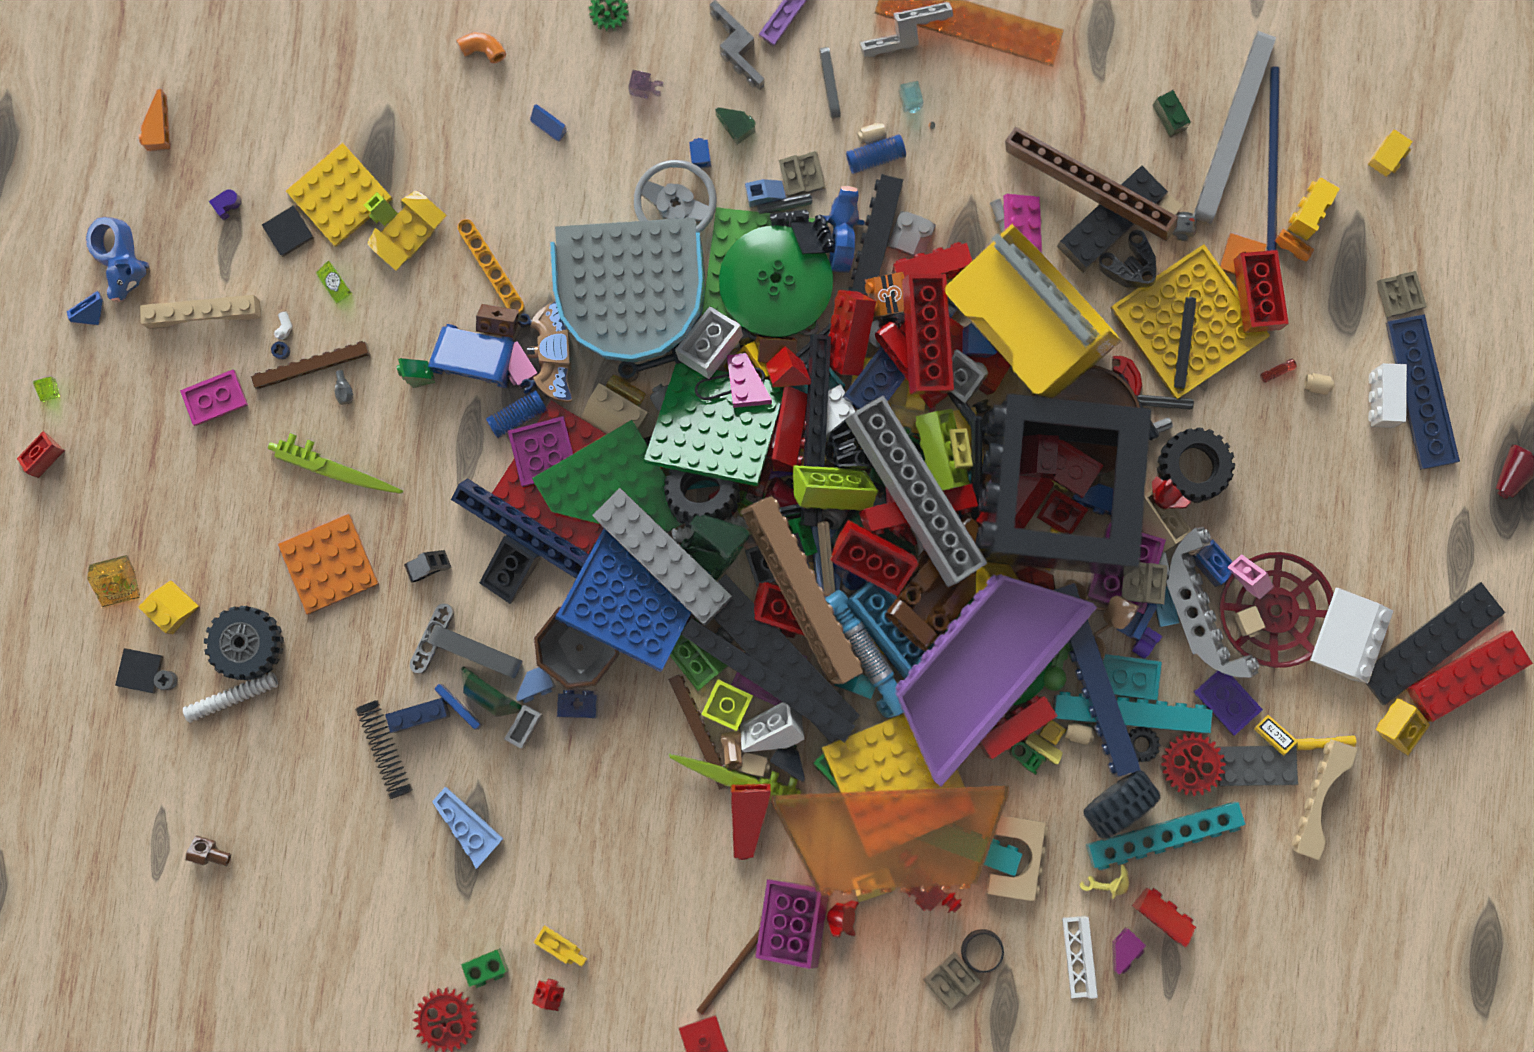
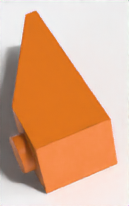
M157 89L142 123L141 134H139L140 144L147 151L170 149L167 95L162 89Z

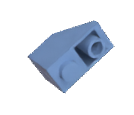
M762 179L745 183L749 208L763 203L786 199L782 181Z
M540 667L528 671L516 696L517 701L527 703L534 700V696L541 693L544 696L553 692L552 688L556 686L552 677Z

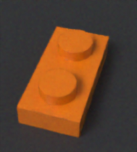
M1285 229L1280 231L1275 240L1279 247L1289 250L1297 259L1304 260L1305 262L1309 260L1314 251L1312 247Z

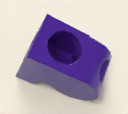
M227 189L211 199L209 203L223 220H226L230 217L227 212L241 205V198L234 190Z
M1146 627L1140 640L1136 641L1131 651L1146 659L1162 636L1151 628Z

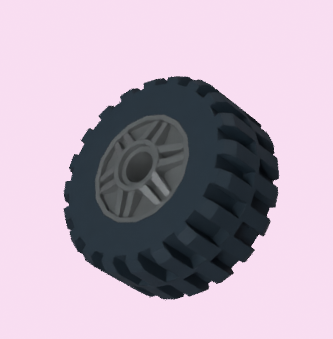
M249 606L230 607L228 611L223 610L220 612V617L213 618L211 621L213 623L212 627H207L206 633L209 634L208 638H204V644H207V649H204L205 655L210 657L208 662L210 665L215 666V671L224 674L227 678L251 680L262 677L264 673L273 670L272 666L274 664H278L280 660L278 655L283 653L281 643H284V637L280 636L282 630L280 626L276 625L277 621L270 617L267 612Z
M1139 770L1125 776L1102 792L1087 805L1083 814L1098 836L1107 839L1123 831L1149 812L1159 802L1161 794L1146 773Z

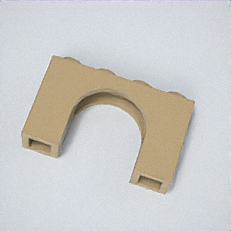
M1003 815L996 816L994 834L1022 840L1029 849L1030 861L1027 868L1016 876L988 873L987 894L1035 901V897L1039 896L1040 890L1037 880L1042 875L1040 859L1044 858L1045 846H1042L1043 838H1047L1048 827L1045 826V822Z

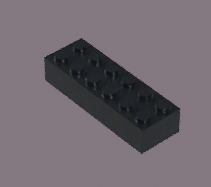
M1143 165L1121 184L1156 205L1168 193ZM1099 204L1060 240L1057 247L1084 273L1136 224Z

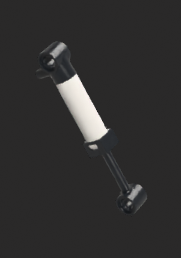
M741 326L743 336L733 349L754 342L756 336H752L750 331ZM680 343L671 349L673 354L637 365L633 362L622 361L618 366L621 379L630 383L638 378L640 371L673 361L676 364L683 363L679 361L675 351ZM626 368L633 369L630 375L623 373Z

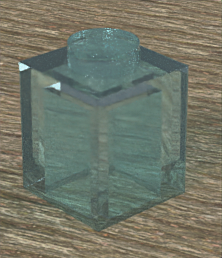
M914 81L901 84L899 95L904 112L914 113L919 111L923 106L919 82Z

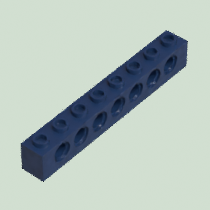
M468 478L458 484L451 498L453 502L574 578L578 577L589 557V554Z

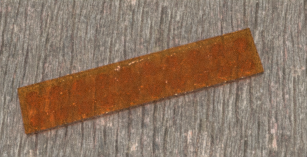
M878 0L874 14L894 19L895 13L949 2L953 9V17H948V19L943 21H930L924 25L917 24V27L1052 67L1064 32L1063 29L966 0Z

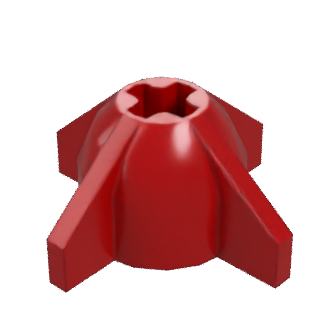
M1156 477L1152 481L1153 500L1160 508L1186 509L1191 504L1173 485L1171 479L1162 481Z
M851 900L845 904L837 902L828 911L827 922L833 937L840 938L843 932L855 937L856 933L853 926L855 910L859 905L858 901Z

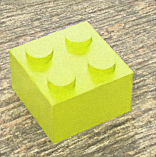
M717 679L701 715L738 731L753 695Z

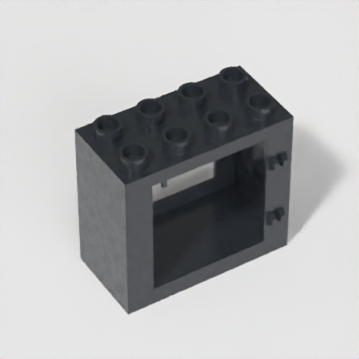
M1007 394L1001 405L994 404L992 413L989 412L987 416L986 436H995V441L990 443L988 451L985 450L982 466L983 474H991V482H987L985 489H981L979 499V512L988 513L987 522L983 521L982 527H978L975 544L979 551H985V561L1121 577L1138 568L1151 409ZM1037 434L1059 436V440L1117 447L1110 538L1014 528L1022 436Z

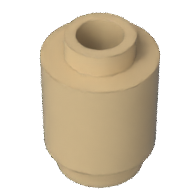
M875 123L860 128L858 138L860 144L864 143L866 146L870 143L873 144V142L876 143V141H882L887 138L884 125L882 123Z
M1312 373L1311 375L1307 374L1304 380V389L1312 393L1328 395L1334 387V381H1332L1331 376Z
M1077 722L1068 723L1065 731V738L1083 745H1088L1089 742L1092 743L1095 736V731H1092L1091 726Z

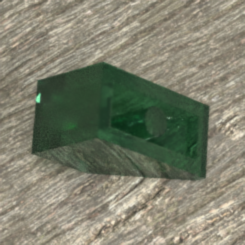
M720 107L715 109L716 117L737 145L755 133L756 122L751 115L747 116L744 111Z

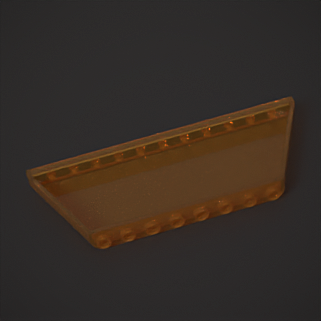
M1009 785L772 795L771 797L775 812L816 892H820L821 896L833 895L832 891H840V895L853 894L852 890H860V894L872 893V889H880V893L892 892V888H900V892H910L912 887H920V891H930L932 886H939V890H950L953 885H959V889H970L972 884H977L1009 795Z

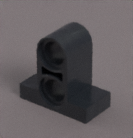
M445 550L423 552L418 555V558L404 564L411 583L423 580L439 571L452 568Z

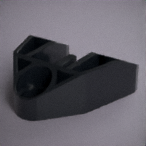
M1133 230L1128 237V245L1135 257L1133 255L1129 256L1123 263L1114 254L1109 252L1100 256L1099 268L1101 272L1125 288H1146L1152 286L1156 281V256L1145 233L1141 230ZM1138 235L1142 238V241L1134 243L1132 237ZM1105 258H1110L1113 264L1105 266L1102 261ZM1151 275L1153 278L1150 281H1144L1142 277Z
M845 420L831 430L825 449V456L829 462L846 469L874 468L872 463L868 464V457L864 450L854 451L858 449L859 443Z

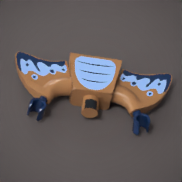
M556 301L539 310L533 320L530 319L529 315L522 314L521 318L526 319L527 322L518 321L520 327L531 325V328L539 332L538 346L527 347L528 358H539V364L542 367L540 373L533 377V380L524 379L521 387L529 386L524 389V393L528 394L531 392L532 386L537 385L539 390L548 397L558 401L571 402L572 395L567 383L568 372L571 370L570 336L568 329L566 330L565 324L559 316Z

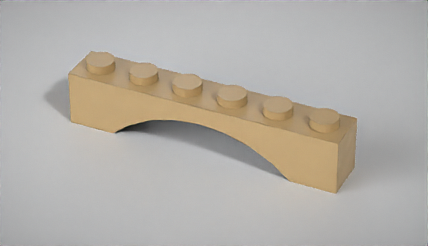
M255 295L140 305L141 324L148 329L198 320L261 318L260 300Z
M1332 739L1325 744L1323 751L1325 753L1324 759L1318 764L1317 772L1319 773L1317 779H1314L1312 782L1311 797L1307 798L1305 802L1306 811L1304 817L1302 816L1299 820L1298 827L1300 829L1298 835H1295L1292 841L1293 850L1297 853L1320 860L1326 843L1321 825V809L1324 797L1334 780L1352 767L1358 748Z

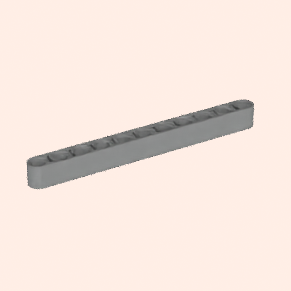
M1257 31L1193 214L1199 221L1208 224L1213 222L1276 40L1275 36Z

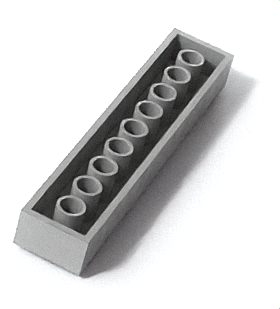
M884 396L846 418L845 421L947 586L949 587L987 564Z

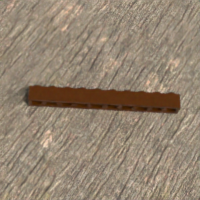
M359 341L355 345H346L342 349L336 348L332 352L322 353L323 355H313L309 359H301L300 362H290L286 366H278L277 369H268L263 373H255L254 376H251L253 386L258 390L369 356L371 354L368 344Z
M678 674L668 679L706 762L725 767L724 763L721 764L720 762L721 757L719 753L715 751L716 746L714 742H711L709 739L711 735L704 728L706 724L699 717L701 714L699 709H696L694 706L696 704L694 699L689 696L691 692L684 685L686 682L684 677ZM716 781L719 790L726 787V785Z

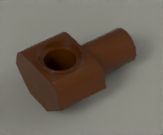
M196 835L186 852L185 860L203 866L208 864V862H213L227 867L231 860V853L215 849L216 841Z

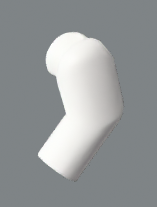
M287 312L278 314L281 326L274 332L277 339H286L292 330V324Z

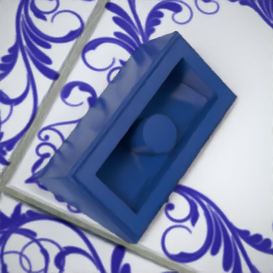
M534 105L530 121L556 141H560L567 133L565 124L539 105Z

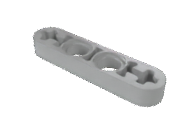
M440 604L435 609L410 661V669L413 672L420 674L428 669L438 646L433 645L429 653H425L422 646L425 642H428L433 625L438 624L443 628H448L454 615V610L450 605ZM447 607L449 615H445L442 621H446L445 624L435 621L436 617L440 619L442 616L440 610ZM419 652L422 655L429 656L428 659L423 658L421 662L424 665L423 668L416 670L417 666L414 664L421 659V656H418Z

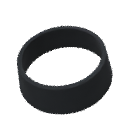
M978 929L969 933L963 940L961 955L964 963L971 970L978 973H987L995 970L1001 964L1004 956V947L1001 939L994 932ZM983 934L994 937L999 942L1002 950L999 963L994 968L986 971L974 968L969 963L966 955L968 943L974 937Z

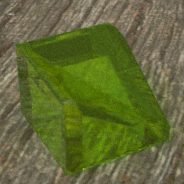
M50 376L33 381L41 402L60 397L55 378Z

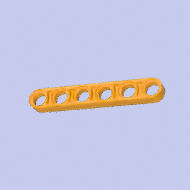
M469 219L461 220L458 224L460 235L505 306L511 309V304L518 301L521 303L519 315L522 314L525 309L524 302L476 226ZM464 224L472 226L469 233L462 232ZM475 239H479L482 242L481 246L477 249L471 246L472 241ZM484 255H490L491 262L483 264L481 258ZM495 270L501 272V277L497 280L491 278V273ZM503 286L511 287L509 295L501 294Z

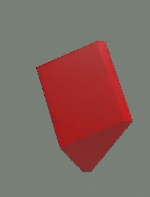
M786 346L766 363V370L773 387L811 384V379L804 362Z
M42 431L18 456L17 460L25 473L40 478L65 450L46 432Z
M1055 489L1049 495L1036 518L1063 534H1072L1088 509Z

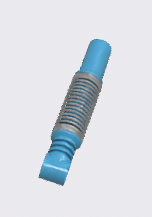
M841 590L835 591L826 597L825 600L833 608L835 619L842 625L843 634L850 641L852 652L860 660L861 668L867 674L866 677H869L868 680L873 687H877L883 697L876 703L879 712L885 718L900 715L903 713V710L895 694L897 682L893 677V671L888 667L889 664L885 665L887 661H885L881 652L878 653L879 649L876 650L878 647H874L876 644H872L874 641H871L872 638H869L870 635H867L868 632H865L867 629L862 630L865 626L861 620L852 617L854 613H850L852 610L847 609L849 607L847 596Z

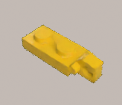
M546 925L543 926L533 942L566 964L572 965L575 962L583 966L587 961V958L579 953L581 949Z

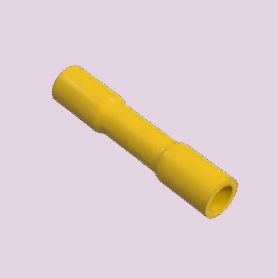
M1353 735L1322 739H1296L1298 742L1295 746L1297 751L1324 748L1325 744L1332 739L1356 747V738Z

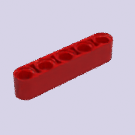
M888 322L875 332V338L909 381L906 337L893 322ZM919 394V396L929 407L933 408L946 398L947 394Z

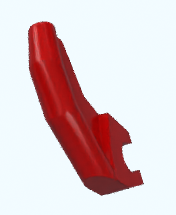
M1113 356L1112 361H1118L1120 365L1113 366L1112 371L1123 374L1135 395H1140L1143 387L1142 378L1133 360L1124 356Z

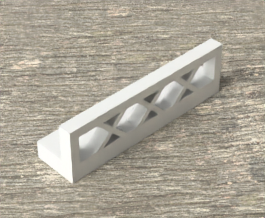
M1089 917L1062 918L1071 998H1098ZM1078 921L1079 929L1074 935L1068 931L1067 922ZM1075 939L1081 944V950L1077 955L1070 950V945ZM1077 959L1083 963V970L1079 975L1072 969V965ZM1079 979L1085 983L1086 992L1075 993L1074 985Z

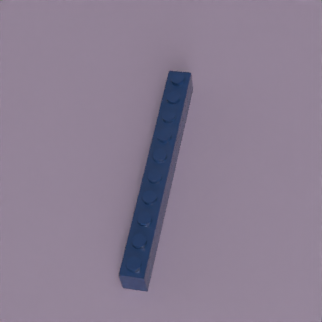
M1075 583L1053 590L1080 598ZM1087 619L1067 642L1070 648L1068 654L1071 662H1075L1077 668L1075 670L1078 681L1082 682L1084 687L1081 689L1085 700L1088 699L1090 707H1088L1089 714L1096 721L1097 725L1094 726L1096 734L1102 738V751L1105 756L1108 755L1110 761L1108 763L1111 775L1114 774L1115 777H1121L1139 771L1141 768Z

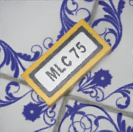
M1269 715L1254 728L1258 734L1283 756L1298 742Z

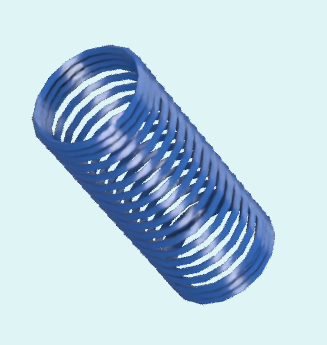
M900 134L846 152L852 174L861 172V170L864 171V169L867 170V168L870 169V166L873 168V165L876 167L880 164L883 165V163L886 164V161L889 163V160L892 162V159L895 161L907 156Z
M536 390L530 393L531 398L527 394V398L524 396L525 401L521 398L522 403L518 400V403L515 401L516 406L512 403L513 408L509 405L511 411L507 406V411L503 408L506 416L502 410H500L502 416L497 411L499 418L494 413L497 421L493 415L488 416V418L486 417L489 426L498 439L505 435V432L508 433V430H513L514 427L517 428V425L520 427V424L523 425V422L526 423V420L529 422V419L532 420V417L535 418V415L538 417V414L541 415V412L547 411Z

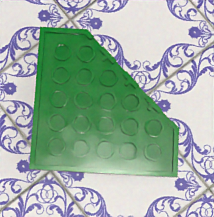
M633 420L628 421L532 478L550 510L555 513L598 523L592 515L620 488L666 533L681 525L676 517H673L665 498L664 486L666 485V476L660 466L645 464L644 462L648 446Z

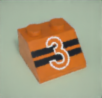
M903 272L865 280V291L868 297L876 300L873 317L904 311Z

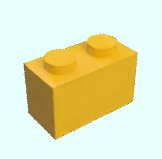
M1393 129L1368 165L1386 177L1391 172L1395 173L1401 166L1399 163L1401 158L1405 159L1412 150L1409 147L1413 141Z

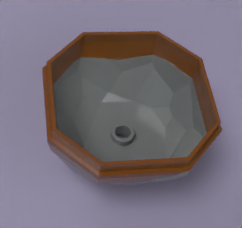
M558 607L534 637L537 666L568 690L596 686L619 657L620 652L555 619L561 608ZM579 644H582L583 650L580 652L577 651V646Z

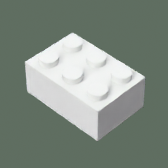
M709 307L691 329L687 337L676 348L675 351L679 361L710 379L742 338L741 326L712 307Z
M1383 363L1369 374L1371 391L1369 392L1368 399L1369 403H1371V410L1368 414V420L1371 421V427L1394 428L1406 422L1407 364Z

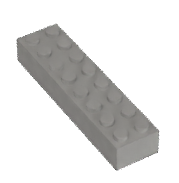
M620 488L592 515L704 626L732 599V596Z

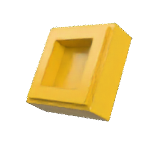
M1051 720L1045 724L1039 735L1056 746L1066 729Z

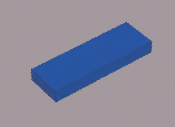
M438 684L434 688L473 729L477 730L483 725L443 684Z

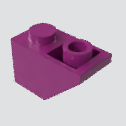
M1126 927L1112 941L1113 970L1119 975L1126 973L1130 969V963L1135 958H1140L1145 952L1144 948L1146 947Z

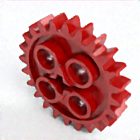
M1191 732L1190 738H1187L1184 733L1182 740L1176 736L1177 743L1175 744L1170 741L1169 743L1172 748H1165L1168 755H1162L1166 762L1161 763V765L1167 767L1162 773L1169 774L1165 780L1173 781L1171 787L1178 785L1177 792L1185 789V795L1189 791H1192L1193 796L1196 795V791L1204 795L1203 789L1205 788L1211 792L1210 785L1217 787L1215 780L1222 781V778L1218 775L1219 773H1225L1224 770L1220 769V766L1226 765V763L1220 762V759L1225 757L1224 755H1218L1221 748H1214L1215 741L1208 743L1209 736L1203 740L1201 733H1199L1197 738H1195L1193 732ZM1195 745H1199L1202 748V753L1199 756L1191 754V748ZM1183 749L1188 751L1194 761L1198 760L1199 763L1196 765L1204 777L1202 780L1193 767H1188L1190 762ZM1178 755H1182L1185 758V763L1182 766H1177L1174 763V758ZM1205 762H1209L1213 766L1212 771L1209 773H1204L1201 769L1202 764ZM1188 772H1192L1196 776L1195 781L1192 783H1188L1184 779L1185 774Z
M448 987L445 988L444 993L438 988L436 994L433 991L429 992L430 998L427 996L423 997L425 1003L419 1002L417 1004L421 1010L414 1011L418 1017L414 1018L413 1021L417 1022L418 1025L413 1029L420 1030L416 1037L423 1036L421 1044L428 1042L427 1049L435 1046V1052L442 1048V1052H446L447 1048H449L450 1052H454V1046L460 1050L462 1048L461 1042L466 1045L469 1043L466 1037L472 1038L474 1036L470 1031L477 1029V1027L472 1025L478 1021V1019L473 1018L477 1011H471L475 1004L467 1003L470 997L462 998L463 991L457 995L456 988L451 993H449ZM450 1003H454L457 1006L456 1013L449 1011L448 1006ZM430 1008H435L438 1011L437 1018L430 1016ZM457 1015L463 1016L460 1019L450 1020L447 1025L446 1022H441L429 1026V1022L440 1021L444 1016L446 1019ZM454 1023H459L462 1026L461 1032L454 1031ZM434 1028L442 1030V1037L434 1035Z

